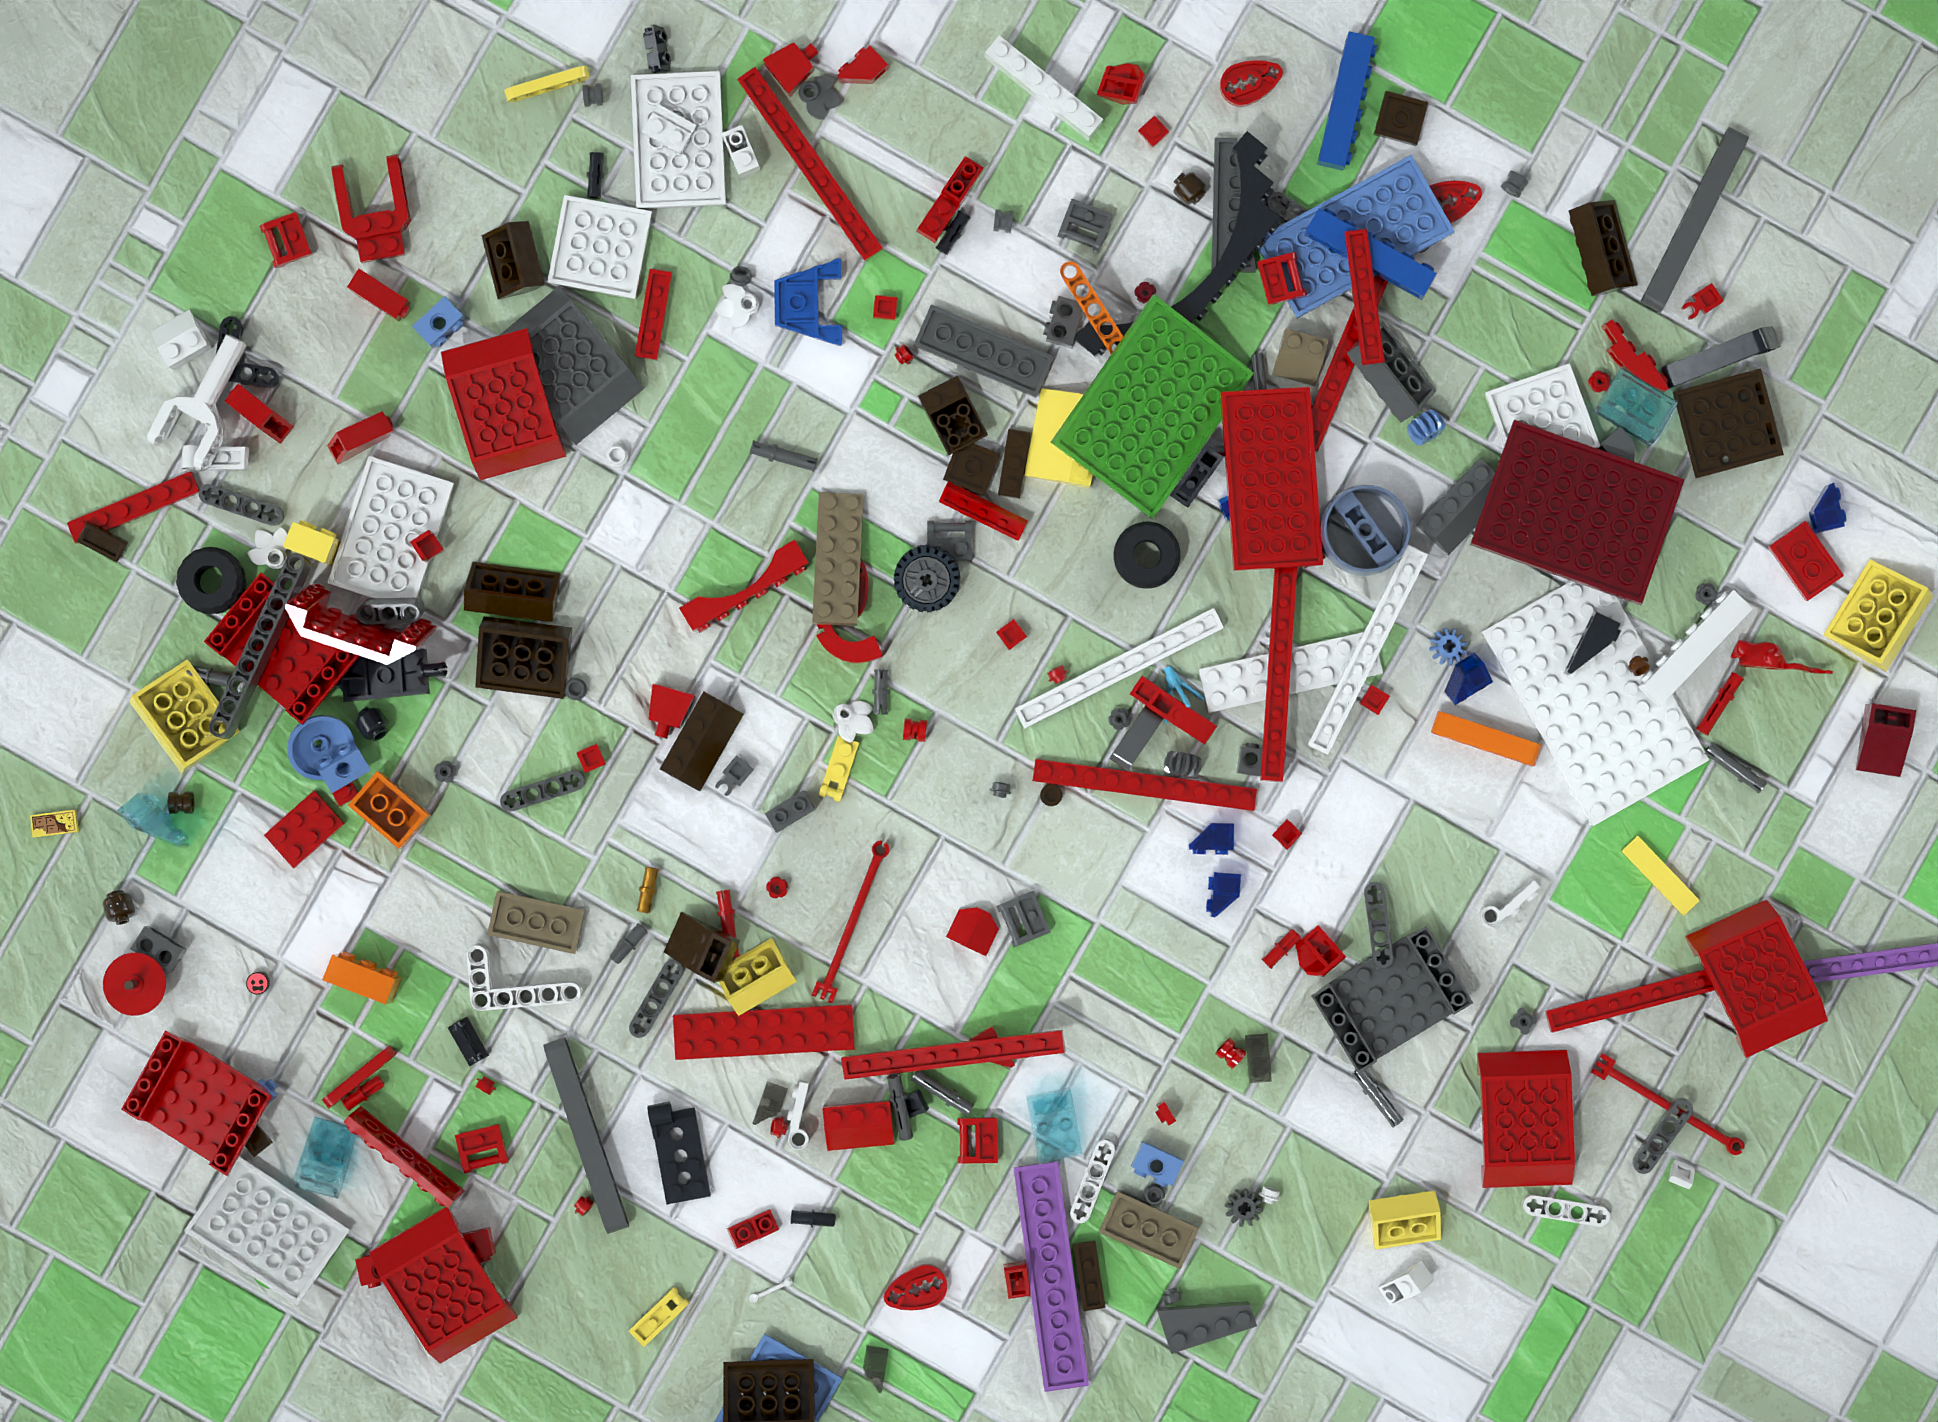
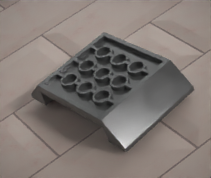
M560 286L500 334L528 327L534 347L533 354L552 417L575 445L580 443L645 389Z
M1427 926L1392 944L1394 962L1390 968L1385 970L1377 968L1372 956L1311 995L1357 1073L1373 1065L1380 1057L1449 1015H1455L1473 1004V1001ZM1383 949L1380 951L1381 957L1377 958V961H1381L1382 965H1385L1386 960H1390V957H1386Z

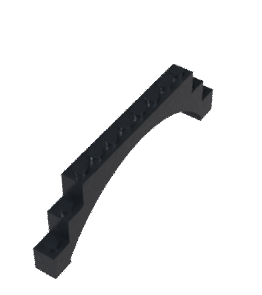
M1248 131L1245 132L1232 149L1238 158L1241 194L1236 225L1222 257L1207 278L1189 295L1171 306V308L1192 324L1196 319L1199 321L1203 319L1208 312L1205 308L1210 302L1215 304L1222 296L1220 290L1225 284L1229 287L1237 278L1235 272L1239 268L1244 269L1251 261L1249 255L1254 250L1258 252L1266 243L1263 240L1268 233L1272 235L1280 226L1278 223L1280 216L1260 201L1262 198L1267 200L1274 191L1271 188L1274 182L1255 167L1256 164L1260 166L1267 158L1266 151L1268 148ZM1089 322L1074 338L1078 344L1094 357L1098 354L1102 356L1107 350ZM1133 322L1116 325L1123 337ZM1101 325L1100 332L1103 335H1109L1113 331L1112 325Z

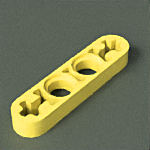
M579 66L509 87L504 92L507 102H516L590 79V73L587 66Z

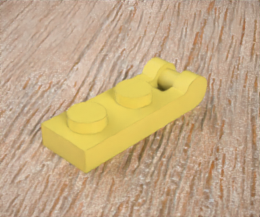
M840 736L837 737L819 796H829L834 798V801H841L859 746L858 742L852 741V743H849ZM830 781L839 783L837 790L829 787Z
M675 1286L629 1329L632 1336L643 1347L690 1303L686 1298L683 1299L678 1294L679 1291ZM670 1300L677 1305L673 1310L667 1305Z

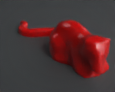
M1739 640L1731 654V658H1739L1738 666L1799 670L1813 674H1833V671L1811 668L1800 663H1786L1781 648L1771 642L1750 643L1746 640Z

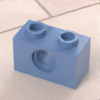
M444 296L412 327L432 348L436 346L439 348L448 340L447 336L452 331L455 333L463 327V321L466 318ZM445 319V327L440 330L436 329V321Z
M354 742L342 745L337 752L323 756L319 759L318 763L314 764L331 793L371 771ZM340 763H346L344 768L337 769Z
M1142 1141L1131 1163V1167L1135 1169V1174L1144 1178L1150 1175L1155 1178V1183L1166 1187L1167 1184L1173 1186L1184 1161ZM1158 1159L1162 1161L1163 1165L1159 1171L1150 1169V1164L1153 1160Z

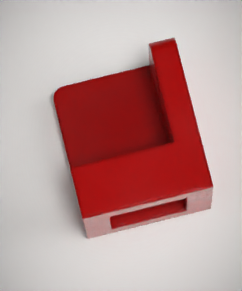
M427 530L410 541L424 562H428L445 551L431 530Z

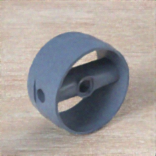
M1358 485L1342 491L1329 502L1320 519L1322 549L1325 555L1340 570L1352 575L1370 576L1387 570L1398 562L1409 544L1411 524L1406 508L1394 494L1378 486ZM1364 492L1380 496L1388 501L1396 510L1402 525V540L1397 553L1354 493ZM1332 507L1336 509L1352 531L1354 538L1360 542L1378 568H1356L1345 563L1335 554L1327 537V520ZM1361 525H1367L1370 528L1369 536H1362L1360 534L1359 527Z

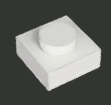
M1674 1160L1671 1164L1668 1181L1690 1189L1693 1185L1696 1168Z

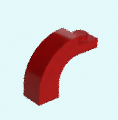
M817 624L818 629L823 628L824 632L816 635L819 642L835 658L848 663L862 664L883 657L875 636L858 642H849L841 639L834 632L832 625Z

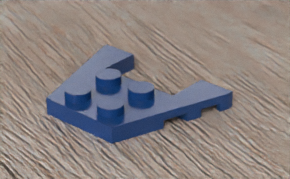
M841 258L774 280L776 327L833 345L842 346V325H819L818 280H841Z

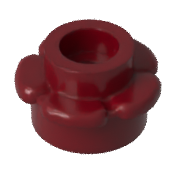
M1141 282L1135 288L1134 293L1137 296V300L1145 304L1152 295H1155L1156 288L1153 284L1150 285L1149 282Z

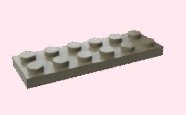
M819 492L812 624L857 626L864 494Z

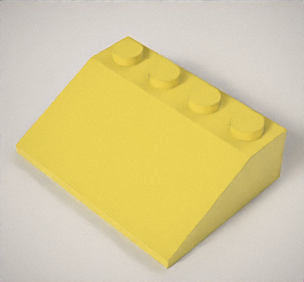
M1041 388L1024 476L1090 489L1093 475L1050 443L1083 394Z
M1870 559L1823 635L1867 663L1887 672L1933 596L1929 588Z
M188 659L133 694L130 698V704L182 774L230 740L215 737L209 731L210 721L219 702ZM189 670L193 676L188 675L186 671ZM225 723L219 726L220 734L226 729ZM237 728L235 734L233 735V737L240 732V730H239L238 728Z

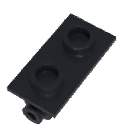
M653 24L651 25L652 27L645 28V33H643L645 49H653L654 51L646 54L648 69H651V73H659L660 69L671 71V57L666 45L667 34L664 27Z
M468 1017L447 1027L469 1067L489 1056Z

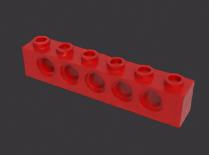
M490 1227L462 1233L467 1243L475 1245L476 1251L474 1254L480 1263L490 1261L491 1256L496 1254ZM366 1255L355 1259L361 1286L368 1285V1288L381 1286V1279L371 1256Z

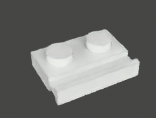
M657 104L641 132L681 155L697 126Z

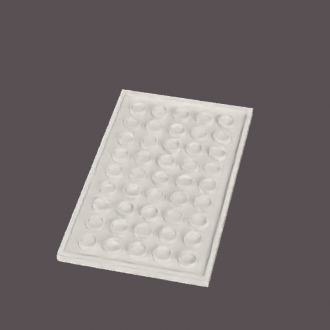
M1570 581L1481 632L1591 826H1595L1709 761L1708 756L1704 754L1703 747L1673 695L1664 704L1657 706L1638 688L1642 683L1640 679L1643 675L1635 676L1628 670L1630 660L1635 656L1647 657L1648 664L1650 665L1649 670L1653 671L1656 666L1616 596ZM1598 612L1621 623L1618 628L1621 630V633L1616 642L1612 641L1609 646L1572 674H1564L1592 613Z

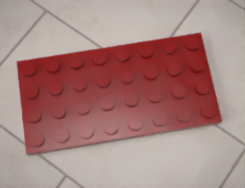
M1310 387L1221 392L1220 400L1233 571L1322 566L1323 554Z

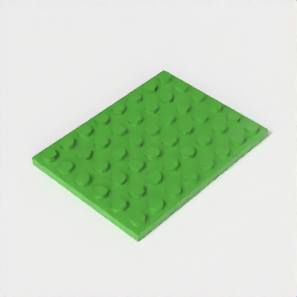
M1152 295L1050 443L1146 516L1153 519L1221 422L1220 393L1242 391L1254 372L1158 296Z

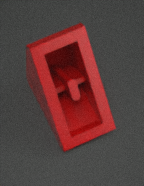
M1026 1261L1003 1264L1008 1299L1031 1296Z

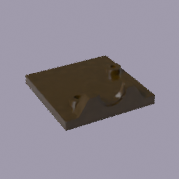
M1761 368L1673 392L1695 479L1784 455ZM1742 394H1746L1747 399L1743 400L1741 398ZM1723 457H1728V462H1723Z

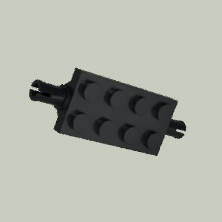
M416 649L388 665L359 656L335 687H338L343 692V702L430 694L429 677L446 676L448 670H439L447 668L445 662L428 664L427 649Z

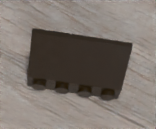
M484 616L478 633L475 688L564 699L571 651L572 627Z
M814 1359L723 1362V1422H815Z

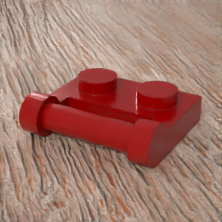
M297 212L259 226L261 233L265 234L272 253L274 268H280L291 262L313 255ZM277 227L288 254L283 257L273 233V229Z
M1296 252L1257 261L1268 306L1307 296L1298 271ZM1282 263L1288 264L1294 291L1288 292L1281 266Z
M957 1118L960 1134V1156H958V1163H998V1118ZM968 1125H975L976 1156H969Z
M500 1124L455 1135L464 1174L471 1173L474 1169L498 1163L502 1165L509 1163ZM494 1148L498 1150V1154L473 1161H469L468 1158L470 1154Z

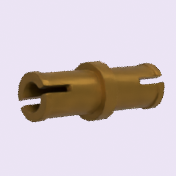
M645 867L642 886H639L641 893L636 911L651 913L653 895L657 891L655 885L659 869Z

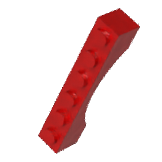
M794 539L775 551L766 571L747 589L726 597L706 598L698 596L679 607L692 631L698 630L701 633L711 627L709 623L717 619L720 622L730 616L729 611L737 608L740 610L749 605L748 600L754 596L759 599L769 593L767 589L775 585L777 588L788 581L787 577L793 573L795 576H798L807 570L806 566L809 563Z

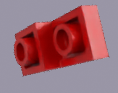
M770 1209L726 1228L735 1249L779 1230Z

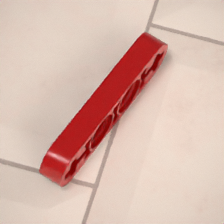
M390 1045L324 1097L322 1099L323 1103L328 1109L333 1107L396 1056L397 1053Z

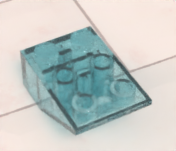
M137 793L118 809V812L131 828L176 847L190 846L187 841L189 839L187 834L181 828L178 830L173 824L175 820L167 811L163 812L159 807L161 803L155 795Z
M1065 1088L1026 1096L1038 1162L1083 1154L1071 1089Z
M314 1117L294 1175L295 1188L339 1198L356 1135L347 1129V1125Z

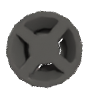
M597 83L594 86L582 85L584 106L590 107L591 104L603 106L601 83Z
M1510 171L1507 175V181L1503 182L1500 187L1511 196L1519 198L1522 194V188L1526 187L1529 182L1519 173Z
M996 209L993 231L1005 230L1006 233H1011L1013 211L1005 213Z

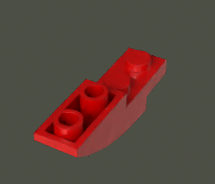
M965 156L916 232L936 243L961 207L984 167Z
M1612 319L1601 327L1613 344L1606 351L1626 374L1641 385L1662 394L1669 389L1667 386L1668 380L1663 373L1659 374L1655 368L1656 362L1650 354L1647 355L1645 351L1637 356L1635 354V346L1630 340L1627 341L1623 336L1624 330L1618 322H1614Z
M1144 676L1140 677L1130 692L1131 696L1204 745L1218 727L1192 708L1186 707L1183 702Z

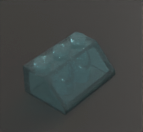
M1621 367L1601 396L1593 412L1615 426H1621L1625 432L1651 446L1661 435L1678 402Z

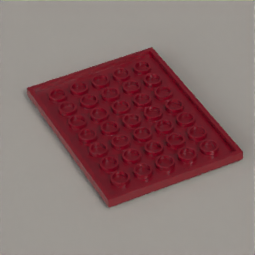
M1513 420L1470 545L1642 605L1685 479Z

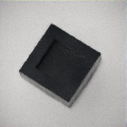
M920 1089L906 1093L907 1098L905 1100L909 1118L927 1112L929 1107Z

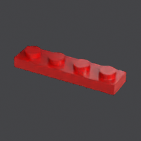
M649 269L635 357L658 360L672 272Z
M949 481L939 499L940 503L1019 541L1028 520Z

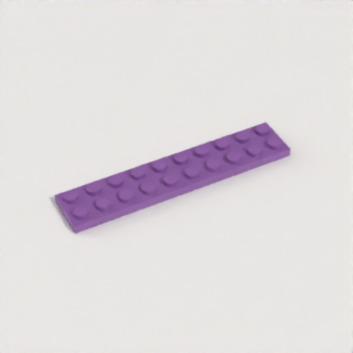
M1058 1161L1013 1167L1044 1392L1089 1386Z

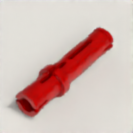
M1731 672L1724 686L1718 689L1717 692L1719 694L1698 727H1696L1698 731L1709 736L1710 731L1728 703L1735 698L1733 695L1742 681H1744V678Z
M730 889L716 891L719 906L717 914L721 919L722 931L737 938L733 917L735 909H732ZM738 947L733 957L740 956Z

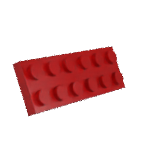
M362 1106L344 1120L343 1123L347 1125V1129L351 1133L359 1135L364 1139L368 1147L379 1151L385 1161L396 1165L400 1173L405 1177L412 1178L422 1191L429 1192L434 1196V1200L439 1205L449 1208L464 1193V1189Z

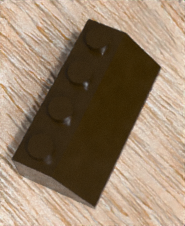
M1615 200L1589 202L1568 210L1570 223L1576 237V245L1579 248L1582 259L1581 264L1587 278V287L1591 296L1604 295L1637 286Z
M472 561L464 588V611L553 622L557 607L561 573Z
M703 691L662 763L660 770L701 791L744 713Z

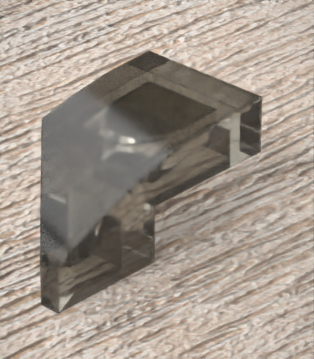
M767 1081L752 1123L753 1125H757L770 1117L772 1118L781 1111L788 1088Z
M867 1345L863 1365L864 1374L872 1382L876 1391L882 1394L889 1349Z

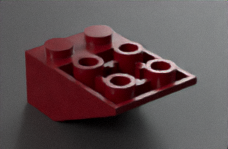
M1875 703L1865 704L1855 770L1901 777L1914 730L1916 710Z

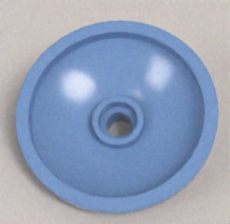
M329 715L313 716L308 718L304 725L299 723L290 734L287 743L288 759L292 767L300 775L313 780H323L314 764L318 763L319 759L323 756L337 752L342 745L354 742V737L348 726L340 719ZM316 740H321L319 745H314ZM340 763L337 769L344 768L346 763Z

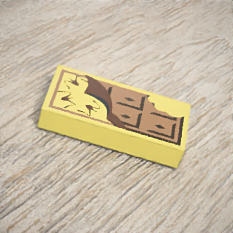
M76 810L30 815L33 838L79 832Z

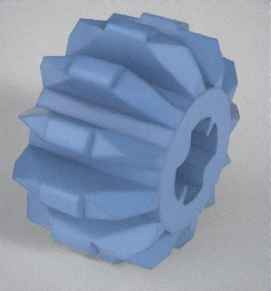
M1428 410L1411 421L1407 427V432L1416 445H1424L1436 439L1444 431L1446 423L1441 414L1436 410Z
M1447 627L1443 628V635L1441 632L1436 631L1435 635L1438 639H1430V642L1436 644V646L1429 647V651L1436 650L1437 653L1432 658L1437 659L1441 656L1439 661L1441 665L1445 663L1446 658L1449 666L1453 665V658L1455 661L1460 662L1461 657L1458 654L1466 655L1467 653L1465 650L1460 649L1467 646V642L1460 643L1459 641L1464 635L1460 634L1455 637L1457 633L1455 628L1452 629L1450 635ZM1447 641H1450L1449 644H1453L1450 653L1447 652V649H1443V645Z

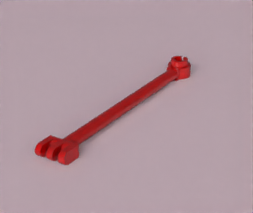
M882 840L875 842L872 846V861L824 983L817 981L811 995L816 997L819 989L823 991L820 999L824 1000L827 992L831 993L828 999L829 1003H833L838 989L832 987V984L880 862L890 851L889 845L885 842L883 845L885 852H877V846L882 845Z
M1601 1053L1600 1058L1607 1062L1604 1065L1597 1061L1595 1065L1600 1067L1602 1071L1600 1073L1592 1068V1074L1602 1080H1605L1609 1075L1668 1110L1672 1104L1670 1101L1613 1068L1616 1061ZM1677 1106L1679 1112L1676 1115L1677 1117L1682 1111L1686 1113L1685 1110ZM1693 1115L1687 1121L1690 1125L1725 1145L1728 1153L1732 1155H1740L1742 1153L1741 1150L1735 1151L1732 1148L1733 1144L1738 1142L1739 1148L1744 1149V1142L1740 1138L1728 1137Z

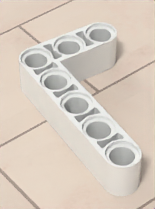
M483 945L471 947L467 952L470 1002L472 1007L478 1011L572 1003L578 1001L582 996V987L577 982L493 989L489 950ZM476 949H480L484 954V958L480 962L475 961L473 958V952ZM478 971L485 974L486 979L483 984L475 981V974ZM573 986L577 989V996L575 998H569L566 995L567 987ZM546 988L553 989L555 993L553 1000L545 999L544 990ZM524 990L532 993V1000L530 1002L522 1000L521 994ZM506 992L509 994L510 1001L508 1004H502L499 1001L500 993ZM479 994H484L487 997L488 1001L484 1007L477 1003Z

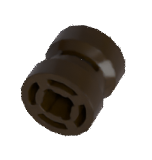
M177 792L168 793L169 814H178L179 811L185 814H193L195 807L193 792H184L180 795Z

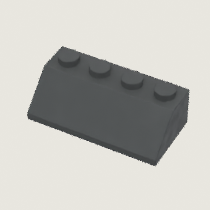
M1382 321L1380 322L1385 363L1362 366L1359 340L1348 350L1347 355L1352 363L1361 371L1366 381L1372 385L1378 396L1386 403L1391 413L1401 423L1418 413L1433 396L1436 389Z
M1481 458L1466 471L1416 524L1448 556L1477 526L1495 471Z

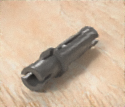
M755 440L752 442L749 453L768 458L770 462L775 460L812 472L815 471L818 458L778 448L776 444L771 446Z
M1713 742L1705 750L1704 754L1736 776L1740 783L1744 782L1758 794L1766 786L1767 781L1751 771L1752 768L1749 766L1745 767Z
M1365 1069L1359 1073L1356 1070L1352 1073V1076L1363 1088L1362 1092L1371 1098L1392 1128L1404 1120L1378 1087L1379 1083L1374 1081Z
M915 1071L910 1079L946 1102V1106L949 1107L951 1105L965 1114V1116L969 1114L974 1106L973 1103L958 1095V1091H952L923 1071Z
M892 1073L886 1077L890 1090L889 1100L893 1104L899 1139L906 1141L913 1137L905 1100L907 1094L903 1090L901 1074Z

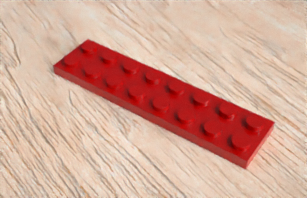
M852 1004L748 1010L739 1016L736 1011L673 1015L675 1060L855 1050Z

